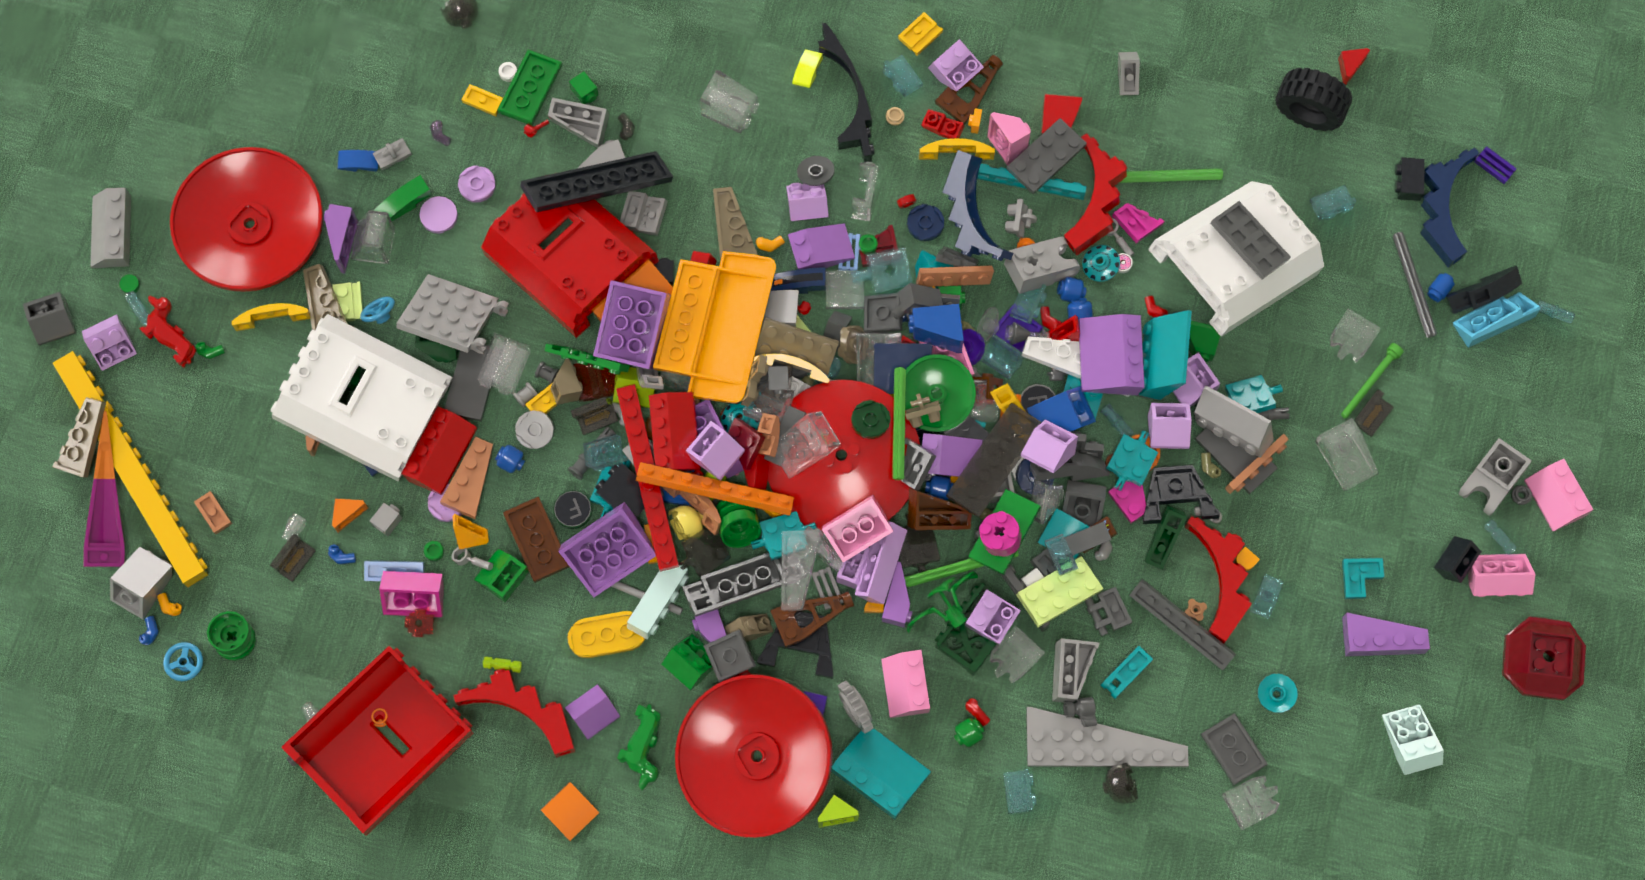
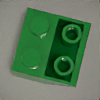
M497 549L488 561L493 564L492 570L489 571L482 568L474 581L506 603L527 576L529 570L526 565L512 555Z
M693 634L671 648L661 664L689 690L700 684L713 670L704 644Z

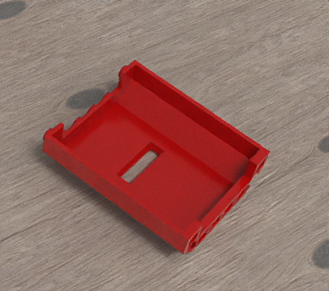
M525 193L522 194L515 204L509 206L501 217L494 220L481 246L484 255L576 338L590 326L587 317L593 312L592 309L607 297L611 280L622 283L647 260H650L653 265L659 261L655 251L595 199L536 213ZM569 218L573 223L543 250L539 244Z
M390 646L378 655L281 747L365 836L379 825L474 734L470 729L472 725L465 717L461 720L460 717L462 715L454 707L450 709L446 705L448 701L440 693L436 695L432 691L434 686L427 679L423 682L418 677L421 673L414 666L409 667L402 659L404 655L398 648L393 650ZM382 708L387 712L385 724L409 748L404 755L374 726L375 723L372 721L371 715L375 709ZM381 710L376 711L373 716L376 722L380 719L383 721L385 713Z

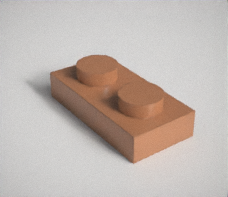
M211 491L194 501L215 534L232 524Z

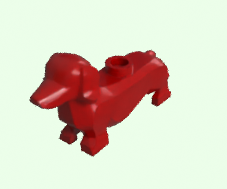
M148 296L149 303L155 309L148 315L146 327L142 326L139 329L150 340L155 337L159 343L175 350L178 355L175 354L173 358L180 366L185 368L186 364H191L196 348L183 336L184 332L177 325L173 328L167 322L168 314L172 309L171 302L165 297L157 299L153 296Z

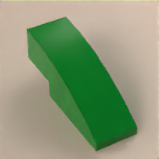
M421 175L392 193L374 211L383 226L415 209L417 203L430 197L432 194Z

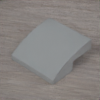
M629 191L620 222L629 230L658 236L668 201L665 198L650 197L646 193Z
M799 290L770 291L763 323L766 317L796 327Z

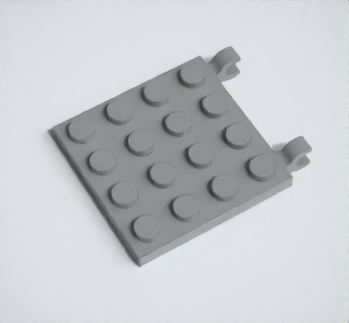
M428 274L399 318L396 328L466 353L471 349L479 354H483L486 349L484 345L487 340L477 337L493 312L503 317L507 315L509 303L506 301L498 302L499 298Z

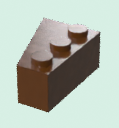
M909 488L908 527L914 530L971 529V509Z

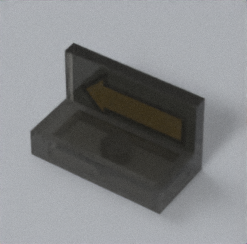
M1379 389L1352 423L1370 437L1374 435L1394 408L1382 399L1384 393Z
M606 396L571 410L572 417L578 420L583 435L618 422L613 402Z
M293 533L270 566L293 582L316 550Z

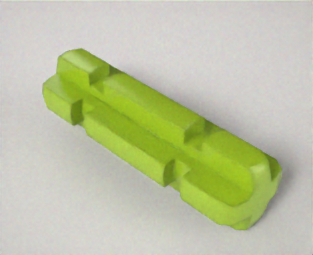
M484 657L483 667L488 669L493 667L495 670H512V672L520 673L522 662Z

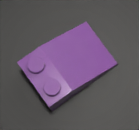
M330 204L329 209L324 213V221L334 260L340 272L345 274L359 221L352 208Z
M845 223L807 228L788 234L798 269L828 268L855 259Z
M923 433L922 447L936 455L928 474L979 479L983 440Z

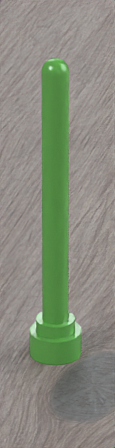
M1395 343L1389 345L1386 352L1387 356L1341 413L1343 418L1349 417L1389 364L1401 357L1404 351L1399 345Z

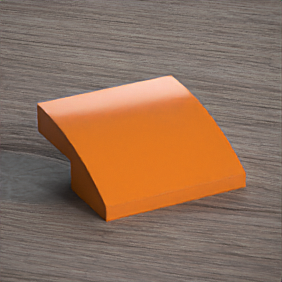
M571 782L541 809L546 817L569 841L599 814L597 809Z

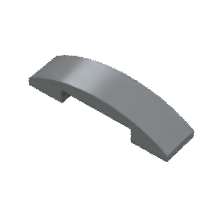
M636 366L638 382L642 388L663 390L662 377L658 376L657 370Z

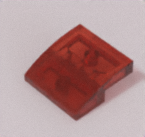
M590 363L588 365L573 364L576 369L577 379L583 386L579 402L613 396L616 374L610 373L609 369L605 367L604 370L593 368V364Z

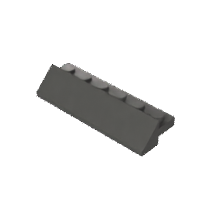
M769 553L703 575L701 576V581L682 588L690 611L697 617L805 579L807 575L795 553L775 560H771Z

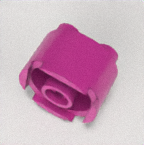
M1003 511L987 516L979 527L980 538L985 549L994 556H1010L1018 550L1021 544L1022 536L1016 519Z

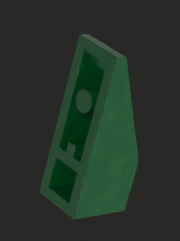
M1168 504L1166 505L1161 516V523H1158L1144 562L1163 570L1187 519L1184 511Z

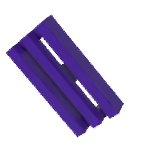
M1487 146L1474 161L1503 184L1507 182L1517 169ZM1483 158L1484 160H1486L1488 163L1491 164V166H1489L1487 163H1485V162H1484L1483 160H1481V159ZM1495 169H1498L1500 172H1502L1504 175H1506V177H1504L1503 175H1501V174H1500L1499 172H1497Z

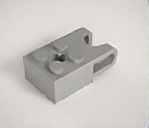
M1057 237L1009 250L1014 254L1011 260L1005 259L1004 265L1019 294L1053 285L1054 282L1063 280L1067 276L1073 277L1078 274L1081 268L1076 259H1064L1060 256L1066 251L1068 245L1065 237Z
M1499 438L1461 487L1458 494L1463 498H1467L1474 491L1483 492L1488 500L1483 511L1491 516L1529 467L1532 460ZM1501 465L1505 466V469L1502 470L1499 468V466L1501 467Z

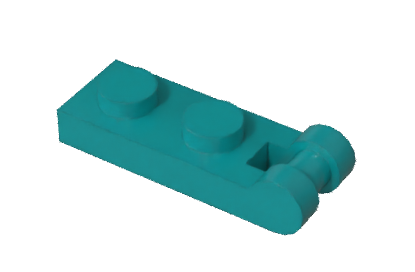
M1138 646L1100 686L1104 690L1107 689L1111 696L1116 699L1153 661V658ZM1115 679L1120 683L1118 687L1112 684Z

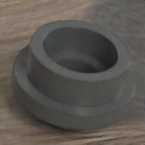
M1052 368L1051 372H1047V376H1049V381H1064L1066 373Z
M1517 486L1512 491V499L1519 505L1529 503L1532 498V493L1526 486ZM1518 493H1522L1524 498H1520Z

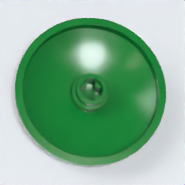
M933 354L917 359L906 369L905 410L914 408L911 407L910 402L917 400L916 394L919 393L921 399L929 397V403L939 401L941 408L939 411L940 421L930 423L928 414L920 416L923 425L919 426V429L928 432H946L958 427L968 418L975 404L976 388L972 375L960 361L950 356Z

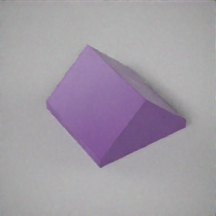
M598 684L565 707L587 740L620 718L619 713Z

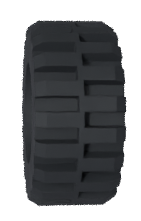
M1296 68L1284 76L1275 100L1280 112L1285 114L1289 120H1293L1294 123L1301 124L1306 128H1313V130L1332 131L1343 124L1352 103V94L1343 82H1340L1338 78L1332 77L1326 72L1323 73L1320 70H1311L1310 68Z

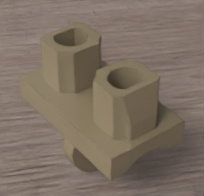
M920 393L916 394L917 400L910 402L911 407L914 408L905 410L906 418L910 421L913 428L923 425L920 416L926 414L929 416L930 423L940 421L939 411L941 408L939 401L929 403V397L921 399Z

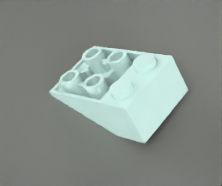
M1420 704L1382 715L1396 759L1404 775L1443 765L1444 750Z

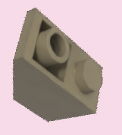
M565 359L550 388L557 405L578 401L583 392L582 383L578 381L576 369L571 364L570 359Z
M767 613L739 617L725 626L727 635L741 629L746 642L774 632Z

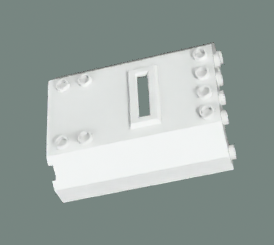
M1253 181L1155 239L1148 249L1160 264L1170 257L1216 312L1209 323L1221 337L1316 277L1324 267L1320 242L1316 239L1315 235L1309 231L1303 221L1298 218L1291 207L1286 204L1271 185ZM1238 201L1246 207L1291 256L1286 263L1263 280L1210 224L1214 218Z
M327 314L324 318L320 319L316 330L312 329L307 338L309 340L307 347L303 346L298 354V357H300L298 363H293L290 368L289 374L291 376L288 381H283L279 389L282 391L279 399L275 401L271 408V412H273L272 419L399 482L406 463L441 398L447 392L453 377ZM360 366L366 369L346 406L339 401L356 369Z

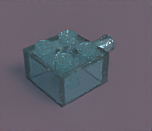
M903 246L866 254L867 269L851 272V277H857L852 278L853 284L870 280L873 292L875 293L905 287L912 283L906 249ZM887 265L893 267L891 274L885 272V269H888Z

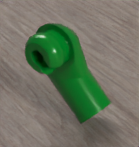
M198 342L195 346L196 352L207 359H212L225 353L222 344L211 348L205 345L204 342Z

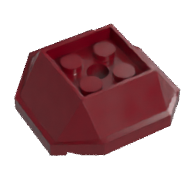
M1528 617L1504 638L1502 675L1523 696L1563 701L1584 684L1586 645L1570 622ZM1543 654H1548L1551 657V662H1547Z

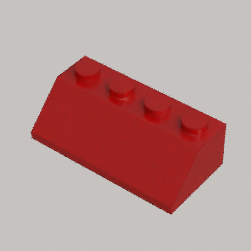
M666 392L649 395L655 466L681 472L701 469V466L694 462L686 452L687 448L698 437L694 392Z
M437 406L401 474L410 483L442 495L477 427L457 414Z

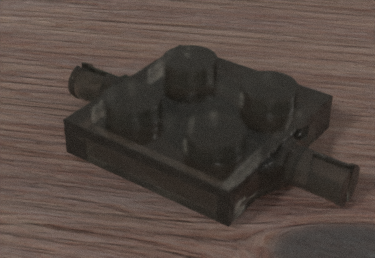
M905 514L908 525V514ZM908 526L904 527L907 533L899 555L902 569L914 567L918 568L919 573L925 572L926 565L940 561L934 531L914 530Z
M705 527L697 534L681 542L687 558L679 562V566L684 570L691 565L697 575L701 577L731 557L719 534L714 535Z

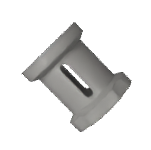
M528 382L518 393H513L514 398L523 408L525 403L537 395V392Z

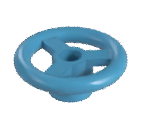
M382 297L371 302L362 310L360 314L361 320L364 322L376 321L377 324L386 322L390 318L389 312L395 305L394 299L392 297Z
M188 642L173 645L164 656V670L170 678L176 681H188L194 678L203 666V656L200 649ZM182 648L181 656L177 661L169 664L172 654ZM189 649L196 654V667H194L193 659L188 656ZM183 660H187L185 665H181ZM175 668H179L183 672L191 671V673L187 675H177L172 670Z

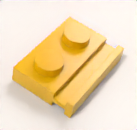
M923 12L898 35V39L918 56L943 33V28H940L933 19Z

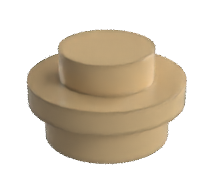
M898 107L890 108L886 113L887 122L894 126L900 125L904 121V112Z

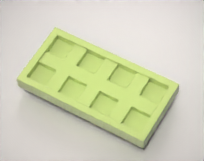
M1081 556L1019 591L1016 596L1036 626L1040 627L1101 592L1104 588Z

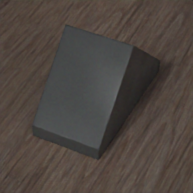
M834 311L829 318L823 335L839 341L836 351H838L840 346L841 329L848 327L852 320L851 316L838 311Z

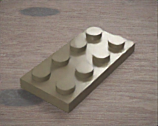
M765 317L755 355L779 353L795 356L813 364L828 376L839 341ZM774 359V362H778L787 366H793V368L803 370L809 373L811 372V370Z

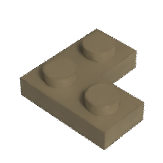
M760 354L752 364L745 396L741 401V405L748 407L753 401H756L759 394L757 384H759L761 377L767 374L769 367L766 364L767 356Z

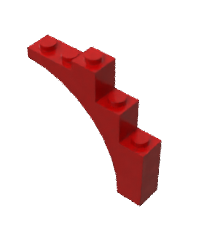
M1087 133L1081 138L1087 143L1084 149L1089 155L1095 171L1094 191L1084 215L1073 228L1064 234L1069 248L1076 256L1113 231V219L1107 212L1120 204V192L1115 185L1127 177L1126 169H1128L1124 161H1119L1116 156L1110 159L1106 151L1099 149L1097 140L1094 137L1090 138Z
M1191 516L1185 528L1194 534L1207 549L1214 562L1219 580V605L1214 622L1208 632L1224 644L1252 605L1247 596L1242 593H1236L1249 574L1242 565L1233 563L1245 543L1236 534L1228 533L1223 538L1219 531L1216 529L1211 530L1205 526L1206 524L1203 520Z
M500 669L495 671L494 675H490L491 684H488V682L481 683L475 689H461L458 691V694L453 695L457 706L472 703H492L519 711L531 719L543 731L550 742L556 758L576 752L561 703L551 702L545 705L546 708H542L535 686L531 687V685L521 687L520 691L516 692L509 670Z

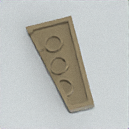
M732 187L713 189L720 261L723 251L758 255Z
M317 264L303 269L312 329L316 330L320 319L324 318L327 314L348 324L324 266Z

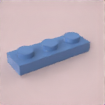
M364 561V581H381L383 571L424 573V562Z

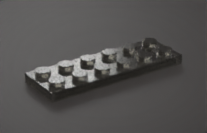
M1011 403L951 487L946 497L979 518L1021 459V453L1032 432L1042 422Z

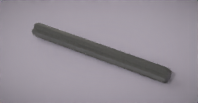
M1397 232L1393 235V239L1427 338L1437 335V331L1404 233Z

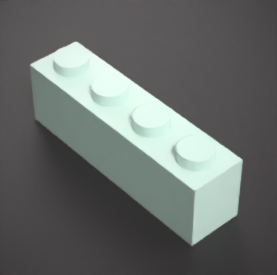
M679 564L678 568L658 572L627 621V629L647 640L650 635H655L659 628L658 623L660 619H665L669 612V604L671 602L675 603L679 596L678 591L680 587H684L689 580L686 567Z

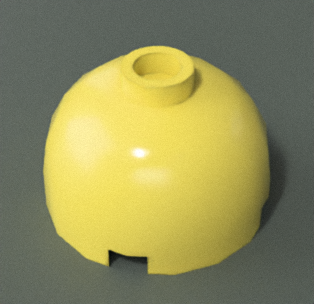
M678 506L669 510L668 515L673 517L670 520L671 526L678 539H684L683 545L687 546L699 539L703 531V524L701 523L703 519L702 514L691 506Z

